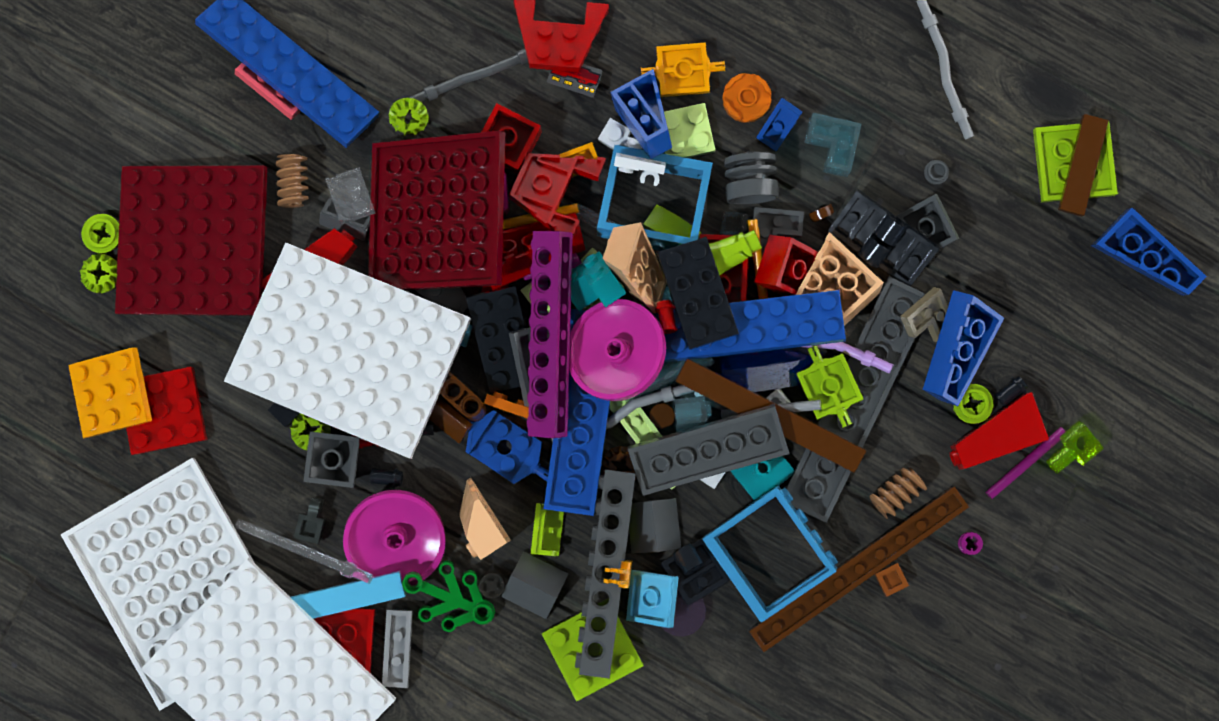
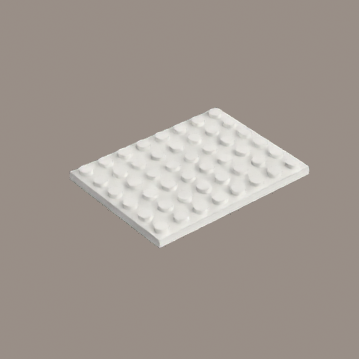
M285 243L224 382L412 459L471 318Z
M195 458L189 459L61 534L159 711L175 701L149 678L141 668L248 558L253 561Z
M249 558L141 668L149 678L195 721H376L396 700V697Z

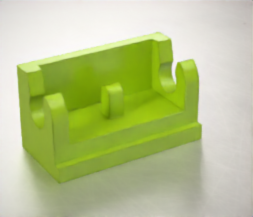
M536 503L531 554L559 556L564 512L546 510L543 503Z

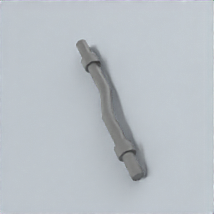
M917 0V5L923 17L921 21L924 28L928 29L939 55L942 86L953 110L951 114L955 123L958 122L965 140L969 139L974 134L967 119L969 117L967 110L962 107L952 83L949 54L937 26L939 22L936 15L932 14L927 0Z
M684 385L673 388L672 386L661 388L659 392L632 399L608 417L606 429L612 428L636 408L661 401L665 403L674 401L675 397L694 391Z

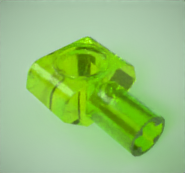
M1078 421L1060 436L1064 446L1046 462L1058 474L1075 459L1084 466L1104 448L1087 426ZM1079 437H1082L1085 441V447L1082 450L1077 447Z

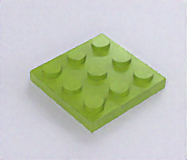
M1109 121L1089 198L1108 197L1118 194ZM1080 124L1033 129L1041 203L1061 200Z
M607 598V599H605V600H603V601H601V602H599V603H597V604H598V605H605V604L609 601V598ZM582 612L542 632V636L576 702L644 666L619 617H617L610 679L579 675L580 668H575L576 653H582L583 646L582 642H578L580 627H585L586 617L581 616ZM595 617L591 621V627L596 631L604 629L606 625L602 617ZM594 642L588 646L587 650L590 655L598 656L602 653L603 648L599 643Z

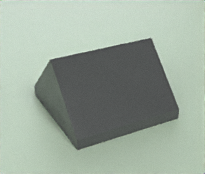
M937 194L897 215L898 218L940 247L939 250L959 239Z
M310 431L303 482L354 488L360 438Z
M676 498L632 503L629 522L631 554L681 548Z
M523 552L501 597L547 619L568 573Z

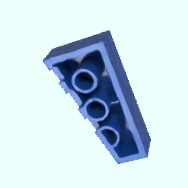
M1133 208L1126 209L1091 245L1181 296L1189 295L1207 277Z
M953 290L923 390L940 401L959 406L1004 317L974 295Z

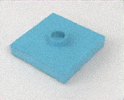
M631 570L626 620L673 628L679 577Z

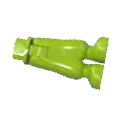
M754 230L746 234L740 232L739 234L709 244L719 275L752 257L753 252L762 249Z

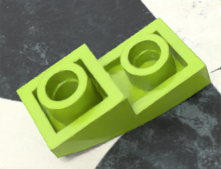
M659 205L654 207L643 224L647 230L689 238L692 231L691 224Z

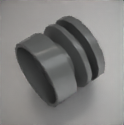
M744 152L725 158L724 167L729 168V170L725 171V177L736 179V181L726 185L727 202L744 205L777 200L779 198L778 181L766 178L777 172V167L772 166L777 162L776 155L766 152Z

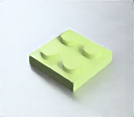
M705 103L664 112L672 148L665 151V154L691 158L716 151Z

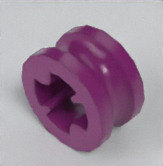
M967 532L958 539V547L964 554L975 555L981 551L983 541L977 533ZM966 538L975 539L973 543L976 546L975 549H966L968 544L965 541Z

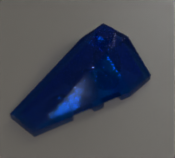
M783 349L718 356L720 375L753 392L801 386L796 373L808 369L814 363L810 355Z

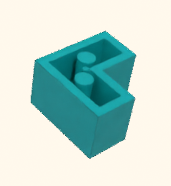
M600 251L587 256L583 263L572 268L571 301L578 311L598 298L606 308L626 294L620 281L603 260V255Z

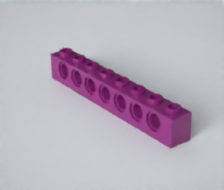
M533 231V239L531 241L533 251L532 265L530 268L532 276V289L530 291L531 315L529 318L531 334L528 346L530 366L528 368L529 392L527 395L529 403L527 428L528 436L561 438L567 437L572 232ZM549 279L551 281L550 287L548 286ZM548 305H550V312H549V313H548V310H547ZM547 356H548V358H549V363H548V364H547V362H546V357H547Z

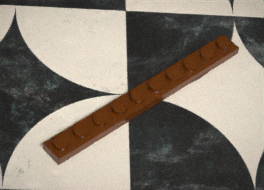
M955 486L951 487L837 568V572L762 623L760 622L749 630L750 634L763 652L767 651L968 509V504Z

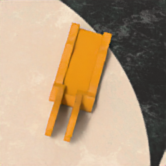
M621 561V568H605V572H616L620 576L619 579H604L603 583H613L621 588H629L633 561Z

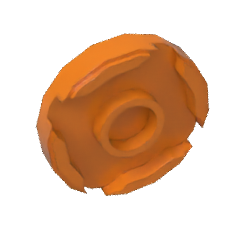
M738 74L731 78L725 86L722 96L723 107L727 114L736 121L743 123L755 122L762 118L769 110L771 89L767 82L759 75Z

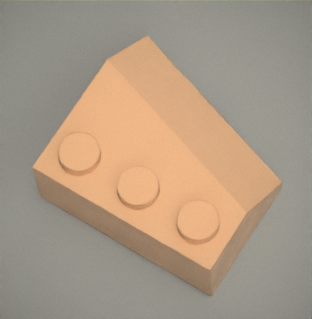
M642 223L614 227L607 241L603 260L633 300L654 314L656 313L657 303L662 300L667 281Z
M829 232L796 295L839 290L845 326L880 294L884 282Z
M469 478L466 481L459 516L466 538L469 541L466 547L474 558L478 556L481 560L510 542L511 539L472 478Z

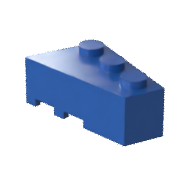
M654 69L610 92L615 111L650 159L672 148Z

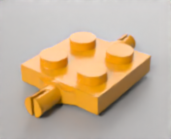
M705 42L657 46L656 66L641 68V75L654 69L655 77L660 87V97L710 93L711 72H725V61L710 62Z

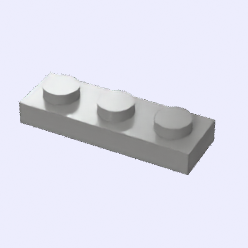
M386 610L382 685L384 687H409L412 610Z

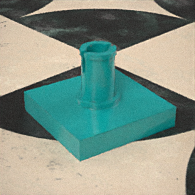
M783 456L731 470L730 472L755 501L777 485L780 486L794 474L795 470Z

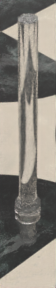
M238 519L235 524L236 529L340 572V575L349 579L354 577L368 584L373 579V574L357 568L356 564L349 561L342 562L241 519Z

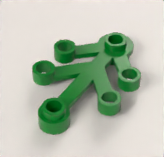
M449 560L442 561L439 565V573L445 578L449 591L423 581L422 576L417 572H409L403 578L402 586L407 593L416 594L421 591L445 601L432 607L428 605L422 606L418 612V617L422 622H429L433 617L457 608L468 611L456 617L452 615L445 616L442 619L441 627L446 632H452L456 627L472 621L477 624H487L495 616L494 605L489 600L482 598L477 585V574L472 570L464 572L462 582L469 588L473 602L463 598L454 575V564ZM444 565H449L451 567V571L444 572L442 570V567ZM472 575L475 579L473 582H467L465 577ZM414 577L418 580V583L411 585L408 580ZM484 607L487 609V613L481 615L478 613V609ZM424 610H428L431 613V615L429 617H423L421 615V612ZM447 620H451L454 625L446 627L444 623Z

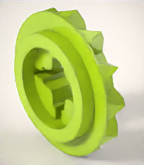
M399 99L390 108V124L393 125L395 131H400L405 136L407 134L416 135L421 130L424 131L428 123V111L424 104L416 99ZM411 110V116L414 119H411L409 124H406L405 117L402 116H406L408 111Z
M96 214L90 217L82 228L83 243L89 250L95 253L106 254L116 249L119 237L118 221L107 214ZM106 227L105 232H107L108 235H110L111 237H103L102 240L99 241L100 236H98L97 233L93 231H102Z
M101 253L91 255L90 258L83 261L82 269L79 271L81 273V282L88 290L95 293H106L116 287L117 261L114 258ZM102 266L101 269L109 273V275L101 276L100 280H98V277L92 274L91 271H97Z
M970 384L959 406L953 405V410L959 419L968 424L981 423L990 416L993 410V398L985 387L978 384ZM969 397H972L973 400H982L979 405L975 406V411L972 408L963 407L969 402Z
M299 414L294 418L290 427L291 438L298 447L308 450L309 435H301L307 429L306 421L312 427L320 426L314 432L331 434L330 425L304 414Z

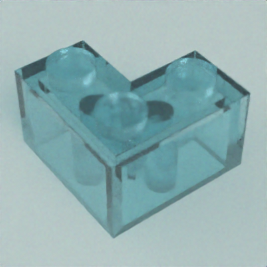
M812 113L808 122L804 143L828 148L823 172L847 177L851 173L861 123Z
M705 396L674 399L672 401L676 432L704 425L708 421L707 418L711 416L710 401L705 402Z

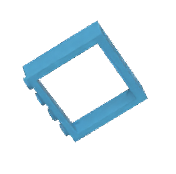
M614 145L597 224V236L609 239L614 227L625 226L607 222L618 167L614 166L616 153L650 159L644 150ZM662 153L652 160L666 162L664 173L701 179L702 181L690 238L644 229L652 248L657 251H663L698 240L713 164L711 162Z
M779 485L706 534L702 539L761 623L837 572V567L835 566L838 563L837 559L830 550L826 552L820 544L823 540L815 529L812 531L806 525L808 521L806 515L800 508L798 510L794 508L791 503L793 497L785 487L781 489ZM776 497L825 567L766 606L718 536Z

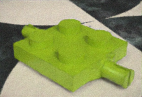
M814 346L813 349L812 347L809 348L808 351L814 363L808 369L798 372L796 375L808 401L821 400V410H813L816 419L819 420L825 416L837 414L842 428L847 427L846 422L848 426L853 424L846 410L851 405L864 399L844 354L823 359L818 346Z

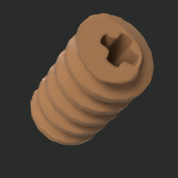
M297 154L277 156L280 160L276 161V166L280 170L276 172V176L281 179L276 182V185L282 188L277 191V196L283 198L278 200L277 205L286 208L305 206L302 202L308 200L309 197L302 195V192L308 190L309 187L301 185V182L308 180V177L301 175V172L308 170V167L302 166L301 162L307 161V157Z
M908 467L909 470L905 468L900 470L902 477L896 474L892 476L894 484L886 481L885 487L887 490L881 487L878 488L879 497L874 494L870 495L871 502L886 519H888L887 513L894 517L897 515L894 507H898L901 510L904 509L903 500L912 503L910 494L919 497L918 487L925 491L927 490L925 483L910 467Z

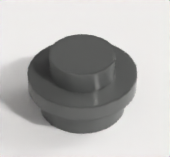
M941 160L930 161L924 169L925 179L934 185L944 183L949 176L947 164Z

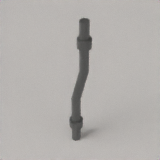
M525 48L515 52L516 55L490 66L459 75L436 86H433V84L423 88L424 91L407 98H413L420 102L426 100L430 102L437 99L438 95L463 84L494 75L517 64L524 65L528 63Z

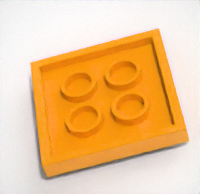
M128 348L68 365L83 438H90L152 421L137 348Z

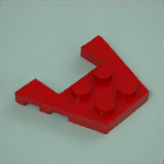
M513 0L529 68L579 72L591 49L592 42L608 14L609 4L587 2L585 24L579 25L535 21L536 0Z
M528 153L511 189L509 199L550 230L572 232L573 241L580 220L558 213V207L573 174L599 181L606 164V158L584 159V156L563 158L560 155Z

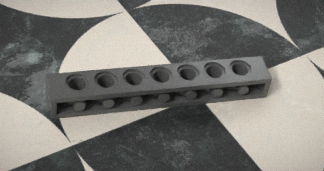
M605 470V475L600 474L598 490H602L601 500H596L594 515H599L598 525H593L591 540H595L596 545L595 551L590 550L588 565L593 566L592 576H586L585 591H590L588 602L583 601L581 616L586 617L585 627H580L578 642H582L583 646L582 653H576L575 668H580L579 675L610 679L621 587L613 583H603V580L598 577L597 571L604 565L610 568H621V561H625L635 473ZM612 489H616L622 494V499L618 504H611L607 499V494ZM610 514L615 515L619 520L618 526L612 530L607 529L604 525L605 517ZM605 540H611L615 543V551L610 555H606L601 551V544ZM612 572V576L609 579H619L620 574ZM604 591L609 595V601L605 605H598L594 601V596L597 592ZM602 617L606 622L604 629L600 631L594 630L591 627L592 619ZM596 642L602 646L603 650L600 655L592 656L589 654L587 649L591 643Z

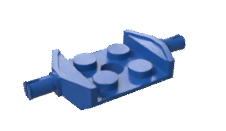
M494 410L486 414L480 421L474 422L467 419L473 425L468 433L466 453L513 484H516L530 474H536L545 481L548 480V477L544 474L548 475L549 471L540 466L541 464L539 463L542 442L528 436V432ZM503 440L509 441L512 445L510 453L506 455L498 451V444Z

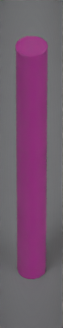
M1061 427L1049 436V440L1042 442L985 492L990 499L995 498L1067 435L1066 431Z

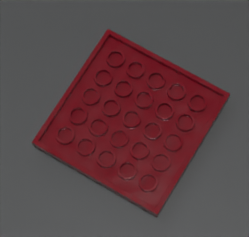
M491 131L372 143L369 277L401 290L502 285L505 132Z
M264 165L122 166L115 314L253 316L263 293L262 279L268 167Z

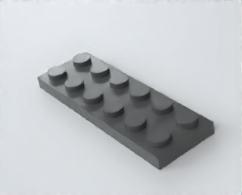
M775 404L628 446V452L643 496L789 454Z

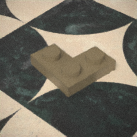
M936 287L932 288L900 316L908 336L916 338L928 327L932 340L934 342L938 341L948 309L942 290Z

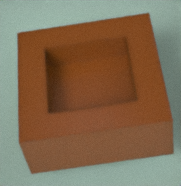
M894 563L874 574L886 597L909 586L898 563Z

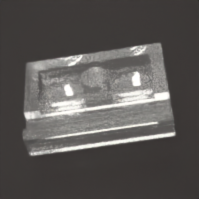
M360 167L337 174L336 177L330 179L329 177L325 178L341 225L349 220L354 221L375 214Z

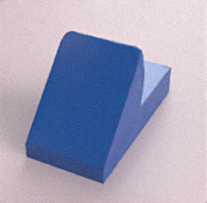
M782 98L756 138L777 151L797 123L802 111Z

